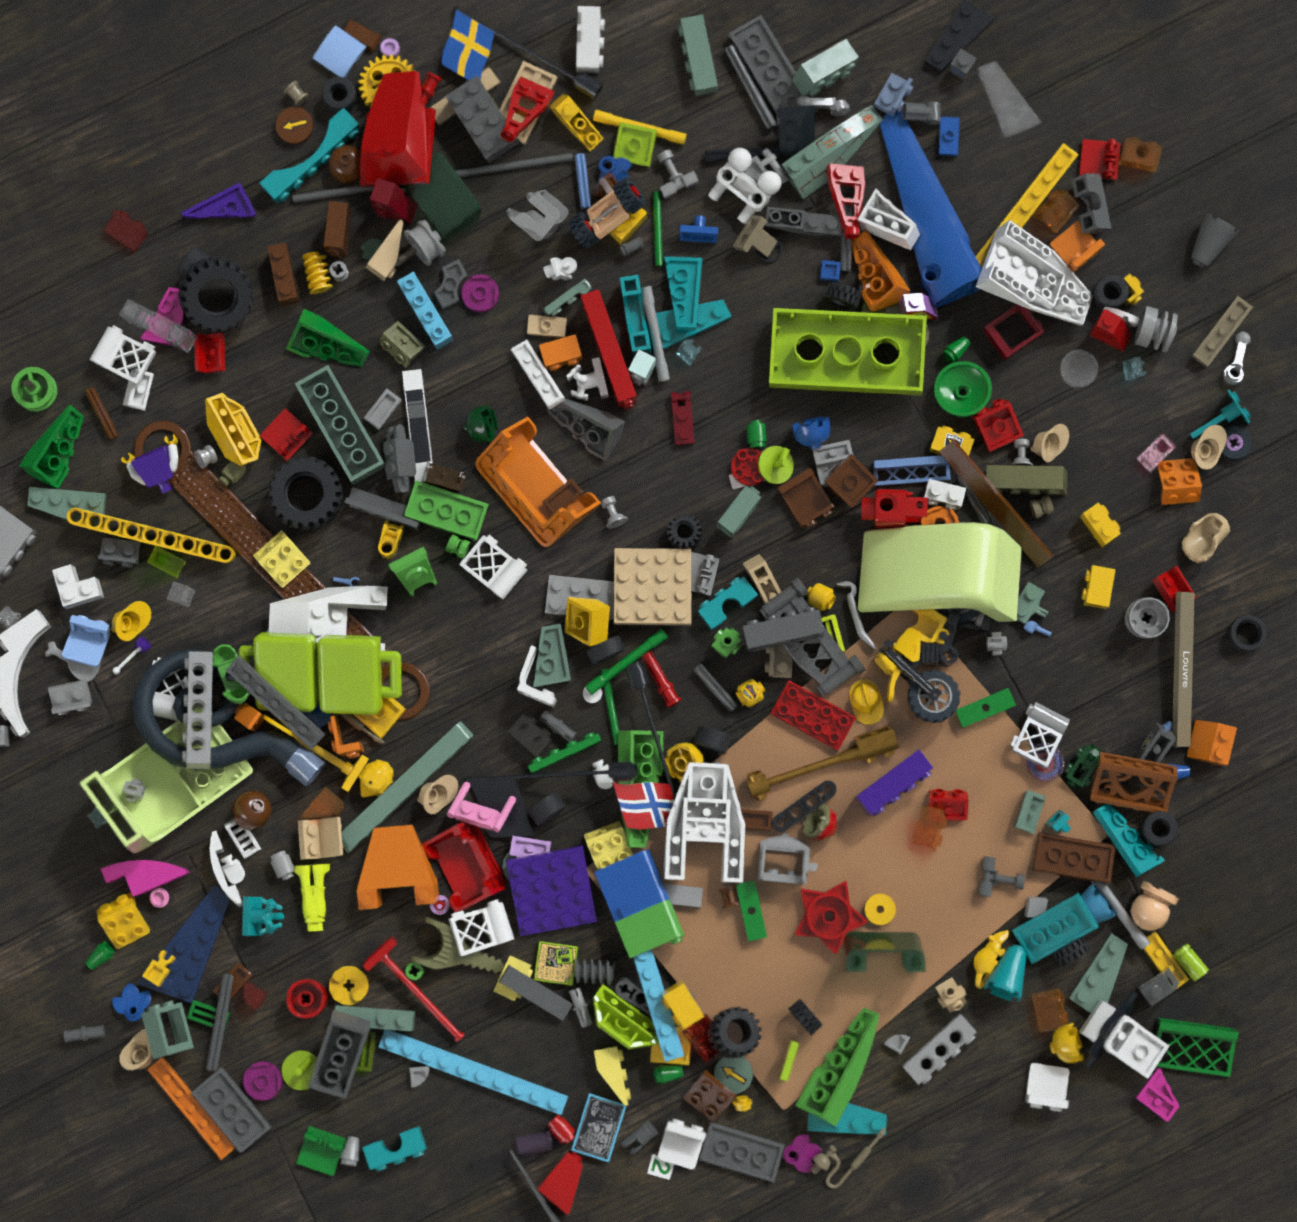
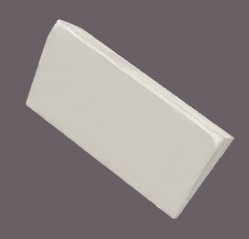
M132 369L130 376L136 378L139 370ZM145 372L139 385L131 381L128 382L123 406L145 410L153 373Z

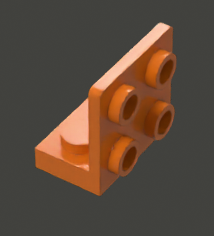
M1079 221L1075 222L1050 243V247L1073 273L1105 246L1101 239L1096 242L1090 234H1083Z

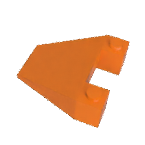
M413 825L374 828L357 888L359 910L375 909L383 905L381 888L414 886L416 905L435 904L439 901L438 880Z

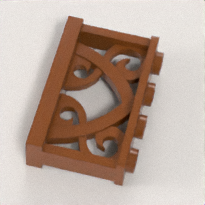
M1100 752L1090 788V800L1096 803L1112 804L1116 807L1133 808L1137 811L1167 812L1174 785L1178 778L1177 766ZM1103 770H1108L1109 776L1101 777ZM1133 775L1139 776L1140 781L1146 787L1133 793H1129L1119 782L1128 780ZM1164 781L1168 782L1166 790L1160 787ZM1104 782H1111L1106 784L1104 786V789L1099 788L1100 784ZM1155 790L1162 793L1163 798L1161 800L1151 798H1157V793L1155 792Z

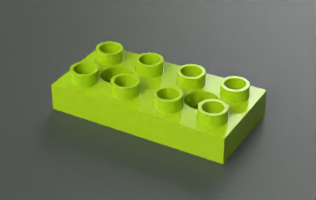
M773 308L769 388L922 395L927 316ZM806 339L817 341L823 349L822 354L815 360L808 361L802 359L796 350L802 341ZM889 343L895 346L899 353L898 359L896 358L893 363L888 365L879 363L873 355V351L878 345Z

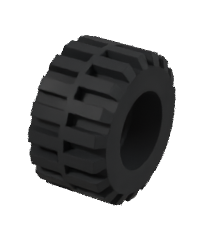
M732 1007L714 1016V1021L710 1022L709 1026L712 1028L708 1030V1034H711L712 1038H709V1041L714 1043V1046H712L714 1050H719L718 1054L725 1055L726 1058H738L752 1053L754 1048L758 1047L759 1043L757 1041L761 1040L762 1035H759V1032L762 1031V1028L758 1027L757 1024L760 1021L753 1018L755 1016L753 1012L748 1013L749 1010L746 1008ZM731 1021L737 1023L742 1028L743 1038L739 1044L732 1042L727 1035V1027Z

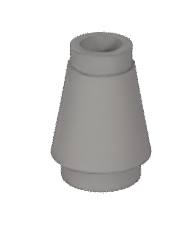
M348 1136L340 1156L341 1164L357 1165V1162H359V1138Z

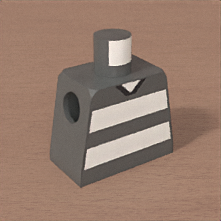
M1168 967L1140 985L1138 989L1147 1002L1153 1006L1173 993L1180 983Z

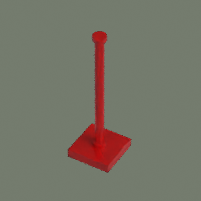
M391 935L363 962V967L369 971L379 961L380 963L383 962L454 1037V1041L458 1042L465 1034L459 1032L389 958L390 954L388 952L397 945V940Z

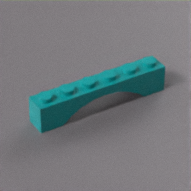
M343 108L330 119L324 141L310 158L292 168L273 170L260 182L261 187L277 204L280 201H285L289 197V193L293 189L301 187L304 183L303 180L308 176H313L322 163L326 164L329 162V157L333 150L346 145L345 143L349 139H354L359 134V124Z

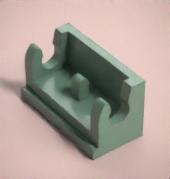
M1026 790L1013 828L1035 834L1046 797Z

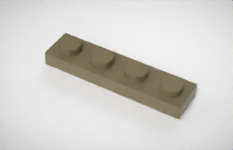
M1237 296L1192 357L1207 368L1253 307Z

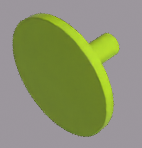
M771 446L761 453L758 460V469L761 476L767 482L780 484L790 478L794 464L789 449Z
M296 1051L290 1054L282 1066V1076L287 1085L296 1090L309 1089L308 1086L317 1057L308 1051Z

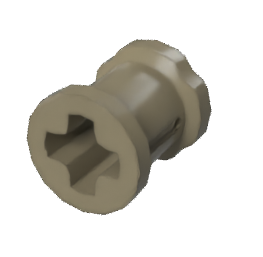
M297 81L289 84L284 90V93L294 100L297 107L302 105L309 97L307 93H304L299 88Z

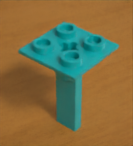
M1227 390V394L1233 402L1221 409V415L1192 432L1190 435L1193 440L1200 436L1209 426L1217 425L1225 419L1230 422L1242 415L1246 423L1250 424L1249 419L1251 416L1245 407L1242 409L1238 404L1241 400L1235 391L1231 393L1230 390Z

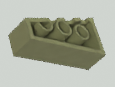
M987 465L986 477L1001 494L1002 492H1010V494L1014 495L1029 493L1031 495H1067L1068 473L1064 466Z

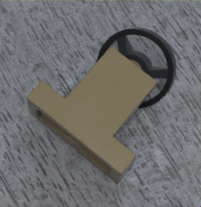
M752 215L733 247L738 251L748 253L751 246L756 248V253L760 260L767 263L777 261L782 254L781 242L762 229L767 222L765 218ZM780 246V254L771 260V254L774 253L776 247ZM759 252L768 257V260L762 258Z

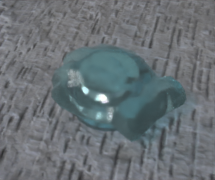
M95 806L92 813L87 815L96 829L108 823L97 806Z

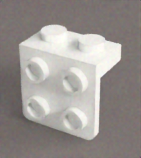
M1032 1063L1029 1070L1025 1102L1031 1103L1030 1107L1042 1109V1106L1045 1105L1050 1106V1110L1062 1112V1108L1067 1109L1066 1092L1069 1070L1063 1067Z
M673 1119V1121L668 1120L658 1158L685 1168L694 1169L706 1132L702 1131L703 1128L692 1124L691 1127L684 1125L683 1121Z

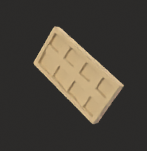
M523 61L500 108L505 119H507L513 88L520 76L551 90L558 79L557 76ZM520 98L518 104L529 111L536 106V104ZM514 113L512 119L522 123L526 117ZM539 116L517 136L520 143L526 144Z

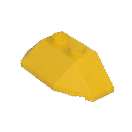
M223 393L206 398L207 425L224 457L239 466L256 461L259 456L261 438L245 408L234 400L227 398Z

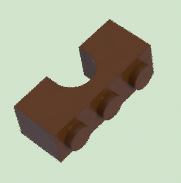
M281 243L267 246L279 303L281 306L300 302L287 244Z

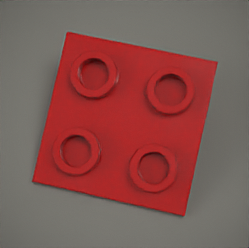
M1083 139L1079 176L1085 173L1100 174L1102 179L1117 180L1120 143H1116L1115 139H1109L1108 142Z
M285 408L259 436L288 461L313 433Z

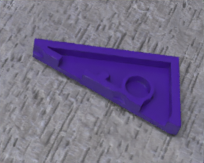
M240 183L181 212L184 219L257 216Z

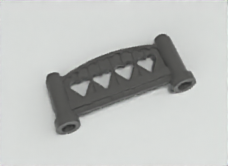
M798 577L791 581L792 584L761 606L760 612L765 618L770 616L780 618L781 614L794 611L800 614L804 613V609L810 608L803 599V596L809 592ZM823 626V637L783 646L796 664L819 683V686L816 688L822 696L829 695L857 673L860 675L866 669L855 655L848 659ZM821 643L817 656L814 659L809 658L808 652H805L803 649L804 645ZM832 659L826 674L820 673V668L815 666L816 660Z

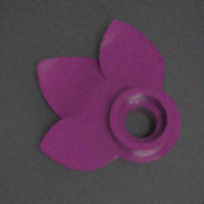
M803 1134L797 1136L793 1140L792 1145H788L784 1149L783 1158L787 1163L794 1164L798 1171L812 1172L813 1163L811 1160H813L812 1158L815 1155L820 1154L822 1149L814 1143H809V1135ZM795 1151L796 1155L791 1157L789 1153Z

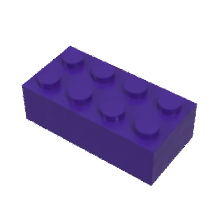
M919 749L854 798L868 816L873 814L875 817L885 809L883 805L887 802L891 805L900 798L899 793L902 791L907 793L916 786L915 781L919 779L921 782L932 774L930 770L933 767Z

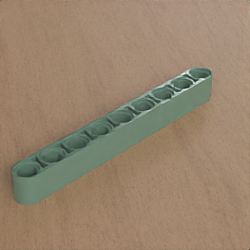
M461 721L341 832L343 848L347 853H350L373 832L374 828H377L473 738L474 734Z

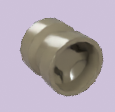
M1048 495L1043 496L1038 501H1029L1030 509L1035 519L1041 518L1044 514L1050 515L1054 513L1053 504Z

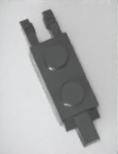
M402 424L389 427L386 430L387 441L383 442L387 480L393 481L395 493L409 492V478L414 477L417 473L414 445L410 439H406L405 429Z

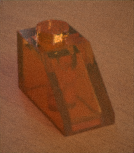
M325 786L300 817L307 820L333 817L334 815L338 816L345 808L343 806L345 802Z

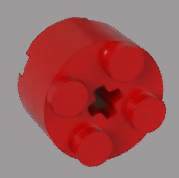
M314 979L299 980L292 984L287 992V1006L296 1017L304 1019L316 1017L323 1012L327 1005V991L320 982ZM310 994L311 1002L304 1003L305 998L303 995Z

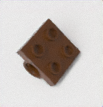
M705 1071L696 1080L683 1099L714 1123L733 1101L736 1094L709 1072Z

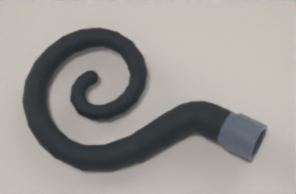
M189 649L169 654L150 666L136 687L133 697L134 721L150 749L174 766L186 768V762H183V751H187V747L179 746L168 739L159 728L153 711L155 690L160 682L170 673L180 668H185V658H189V652L209 651ZM212 665V671L220 677L218 668ZM226 673V680H235L229 673ZM184 688L176 696L173 704L177 719L182 723L184 721V713H188L187 708L184 706V695H188V688ZM195 689L193 693L199 695L200 690ZM225 698L223 706L211 714V727H216L227 721L236 711L238 704ZM194 726V727H193V728L202 729V727H200V726ZM260 731L217 747H211L210 769L223 768L250 758L269 755L288 769V773L306 787L313 782L326 764L308 748L304 749L291 737L277 731Z

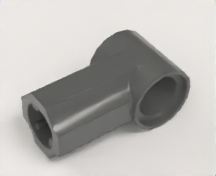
M905 103L903 118L904 120L924 121L928 125L939 124L941 122V103Z

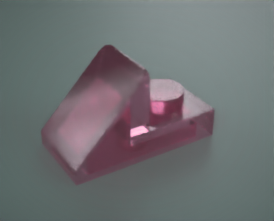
M1162 433L1137 460L1151 472L1177 446Z

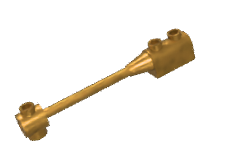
M888 725L855 736L853 738L856 745L840 752L839 755L770 778H766L761 770L750 772L747 774L748 779H746L751 797H756L757 800L766 799L768 797L767 793L771 792L769 786L839 762L866 760V763H873L877 761L878 755L884 754L885 757H891L896 754L895 750L899 749L894 730Z

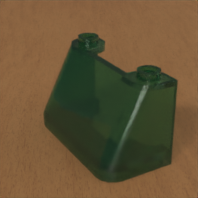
M439 150L432 153L429 184L399 185L405 192L404 195L412 196L433 224L432 232L435 230L439 234L442 243H445L480 219L481 206Z

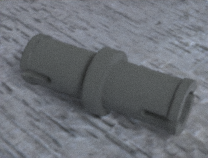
M545 711L539 719L540 722L551 728L554 734H559L569 743L577 735L576 732L564 724V721L556 719L548 711Z
M104 1025L87 1028L86 1026H81L80 1029L64 1030L65 1043L78 1040L85 1042L88 1039L105 1037Z

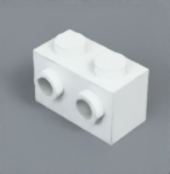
M929 479L923 497L928 498V505H941L956 511V509L960 510L962 507L966 488Z

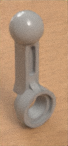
M802 95L796 101L797 107L814 105L815 108H829L834 116H842L850 111L849 104L845 100L836 101V98H809L806 95Z
M1240 332L1236 335L1235 342L1237 346L1233 364L1228 366L1223 373L1224 380L1232 385L1238 384L1243 378L1242 361L1245 348L1251 340L1250 335L1246 332ZM1230 370H1235L1238 373V377H1233L1230 374Z

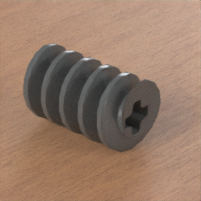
M576 958L575 978L577 983H580L583 978L585 984H587L591 978L593 984L599 979L600 984L603 985L605 979H607L608 985H611L614 980L615 961L612 966H610L608 960H606L604 965H602L601 960H598L597 964L594 965L593 959L587 964L585 958H583L581 964H579Z

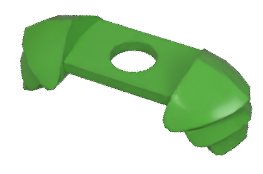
M220 645L213 651L212 665L218 668L226 692H223V695L235 704H242L250 693L236 680L228 681L225 678L227 673L225 670L239 655L232 646Z

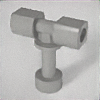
M666 150L657 156L660 164H665L671 176L669 183L660 187L665 199L677 194V190L685 186L689 188L699 183L694 171L684 176L682 173H677L671 161L674 158L671 150Z

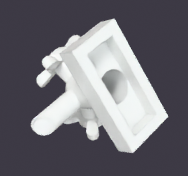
M600 358L592 359L593 373L581 375L579 373L582 370L581 366L577 365L567 374V380L570 381L574 378L578 386L577 392L571 390L572 397L587 401L589 397L587 394H584L585 389L594 387L599 388L601 399L609 397Z

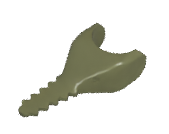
M429 917L425 918V922L436 926L439 930L441 943L438 950L431 956L424 958L412 956L411 961L433 969H442L460 964L468 966L471 964L472 968L478 966L480 970L486 968L488 972L490 970H493L494 973L503 971L505 965L502 964L501 959L495 960L494 956L488 957L487 953L481 954L480 950L460 957L451 926ZM463 940L462 946L464 951L469 950L471 947Z

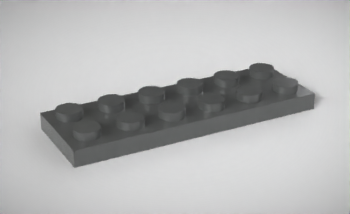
M760 15L730 32V39L776 115L777 108L797 107L796 101L802 94L792 81L796 72L763 17Z

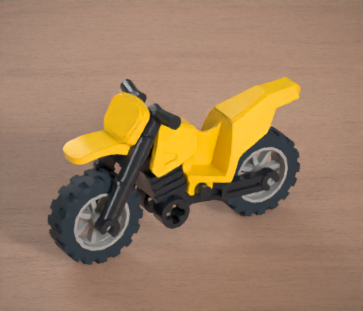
M962 608L912 610L918 615L916 625L909 627V629L907 628L894 643L892 649V642L886 640L875 655L876 664L887 675H891L887 688V702H893L895 683L900 675L909 683L910 688L908 689L907 701L910 705V710L915 713L917 718L922 719L924 722L937 723L945 721L956 712L960 704L961 694L958 684L954 682L952 676L937 670L918 673L914 668L918 666L935 667L936 664L941 668H949L958 659V652L952 646L957 624L967 623L980 612L978 610L966 609L962 611ZM945 654H948L949 661L946 660ZM939 684L945 688L944 691L938 689ZM947 693L948 700L945 701L940 696ZM920 698H925L927 702L925 706L921 703ZM937 701L945 704L940 710L938 709ZM933 703L935 711L927 709L928 705Z

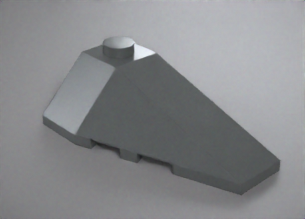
M565 399V401L550 410L547 407L546 410L562 427H567L573 433L572 436L576 440L579 439L586 445L585 449L589 453L604 461L608 459L621 438L625 421L608 412Z

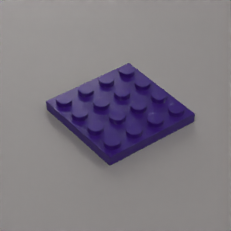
M583 845L506 860L521 936L597 922Z

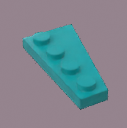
M664 257L677 330L696 331L702 258Z
M724 300L699 304L696 331L677 330L674 309L656 313L663 350L730 319L732 316Z
M1106 804L1093 812L1136 878L1165 861L1161 855L1158 857L1152 851L1154 848L1149 843L1145 844L1138 837L1140 834L1126 824L1127 820L1111 804Z
M848 1103L836 1127L808 1113L807 1131L878 1134L882 1128H885L884 1135H886L887 1115Z

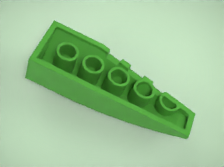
M618 731V762L631 761L636 763L638 768L637 779L618 781L619 784L658 783L659 776H662L663 765L652 731ZM656 731L663 751V731ZM623 821L627 847H646L650 829H630L625 827Z
M866 1008L860 1011L849 1025V1031L846 1035L838 1039V1045L832 1052L829 1051L825 1056L826 1060L820 1067L817 1066L813 1071L796 1104L798 1108L828 1124L837 1126L855 1091L868 1059L880 1016L878 1013Z

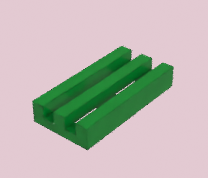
M193 1000L187 1019L213 1028L214 1023L192 1015L194 1012L215 1020V1015L195 1009V1006L197 1005L216 1012L217 1008ZM227 1012L225 1026L228 1022V1017L230 1016L231 1012Z

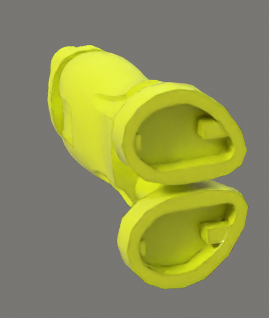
M330 864L312 865L314 885L310 886L311 865L294 866V872L301 881L302 911L306 919L304 921L307 923L308 931L323 930L325 919L322 918H325L326 914L324 875L330 871Z

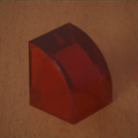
M246 981L243 988L246 1003L251 1008L259 1010L268 992L250 981Z

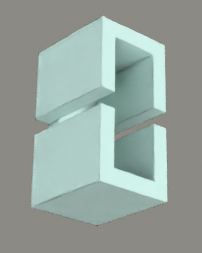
M638 350L628 369L631 381L634 384L646 386L656 366V358Z

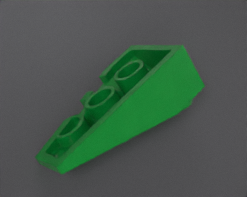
M303 309L286 347L287 350L302 357L310 358V356H315L325 361L327 359L338 360L342 364L360 367L363 366L369 354V350L327 320Z
M68 405L31 447L19 466L33 478L58 489L68 474V463L70 456L73 457V445L75 439L79 436L84 416L73 406Z

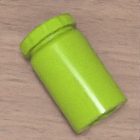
M1188 943L1178 948L1172 955L1175 959L1177 958L1178 963L1193 981L1201 978L1209 970Z

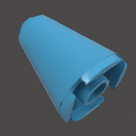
M1094 884L1090 885L1081 895L1097 924L1116 916L1113 909L1110 910L1108 908L1109 904L1099 890L1094 887Z

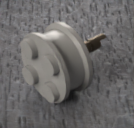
M425 220L418 221V226L411 231H404L411 248L398 257L399 261L395 263L397 266H400L415 254L423 263L429 266L432 264L431 260L438 255L442 257L445 254L446 249L439 242L441 237L435 230L431 231L429 224Z

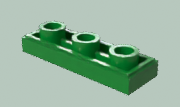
M1009 688L961 707L955 713L961 727L964 728L1012 708L1016 704ZM983 705L988 706L987 712L982 710Z
M755 880L736 884L748 942L767 938ZM749 907H753L755 909V913L753 915H750L748 913Z

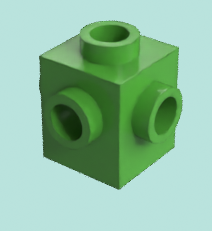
M725 628L724 631L720 629L714 636L716 641L711 647L727 659L731 653L735 655L741 648L739 644L741 642L740 634L733 628L730 630ZM725 640H730L731 643H730V644H725L724 641H725Z

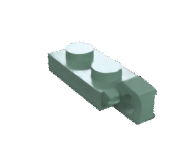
M586 279L582 280L545 307L543 312L548 317L551 314L553 317L562 311L561 307L567 303L569 306L577 300V295L588 293L592 288Z

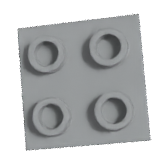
M691 552V591L711 596L719 558H715L713 555Z

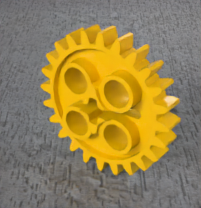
M392 54L389 59H386V56L383 55L381 61L378 57H375V64L369 61L370 68L364 66L366 73H360L361 78L364 80L358 81L359 85L362 86L359 88V92L363 93L361 98L362 100L367 99L365 101L366 106L373 103L381 80H374L376 75L383 76L384 73L412 71L413 65L407 66L408 62L406 59L401 62L400 56L394 60Z

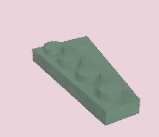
M29 487L27 506L66 520L67 513L72 508H80L105 515L107 494ZM80 512L73 514L74 522H78L81 519ZM98 516L92 518L91 524L93 527L98 526L100 519Z

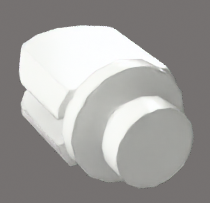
M603 759L592 763L593 767H596L593 771L608 770L609 766L608 764L603 765ZM608 774L593 775L597 785L602 789H608L613 786V780L609 778Z
M229 854L221 859L222 863L225 862L222 870L230 883L237 884L243 880L245 871L237 858L232 860L231 858L233 857Z

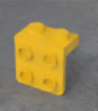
M131 892L123 894L115 901L103 904L97 909L98 921L116 949H120L150 933V928L137 909L135 897H133Z

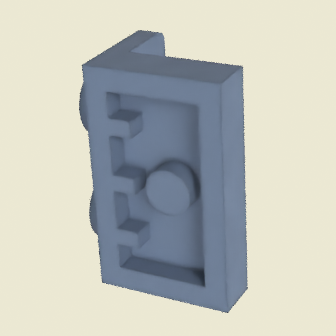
M891 73L874 103V107L894 117L896 111L900 112L905 102L902 100L905 95L909 97L913 86H911L913 79L909 78L906 81Z

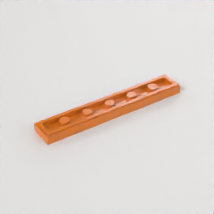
M161 1057L147 1069L221 1160L236 1148L164 1057Z

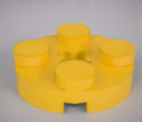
M345 966L333 973L329 989L334 1000L343 1005H354L366 996L369 982L366 975L359 968ZM347 980H351V983L354 984L351 991H347V988H344Z

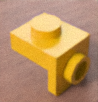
M1129 274L1124 278L1131 297L1124 303L1126 307L1129 304L1135 305L1142 299L1140 296L1144 292L1140 287L1141 283L1139 280Z

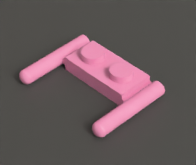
M464 782L448 810L447 816L500 832L516 802V798L510 796L501 813H499L497 810L463 800L471 786L470 783Z

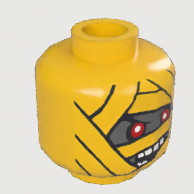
M749 679L737 687L738 692L735 693L742 706L752 707L764 699L763 692H765V689L760 681L756 683L754 679Z

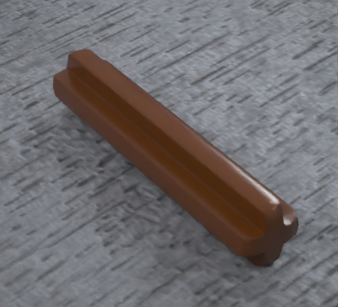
M93 387L87 389L85 394L107 437L110 440L118 437V433L96 390Z

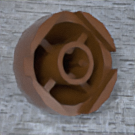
M343 145L332 151L328 167L336 181L342 184H352L358 179L360 180L361 151L351 145Z
M256 790L246 791L237 796L231 808L236 824L247 830L262 827L270 818L272 811L268 798L262 792Z

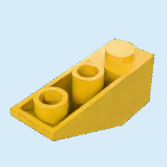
M562 94L549 106L557 118L589 151L604 139L569 96Z

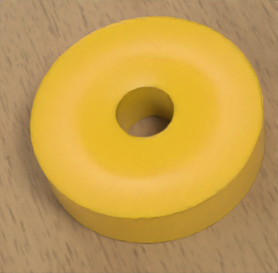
M875 894L866 901L864 912L871 923L884 925L894 918L896 906L889 896ZM878 906H882L884 908L882 913L877 912L876 909Z

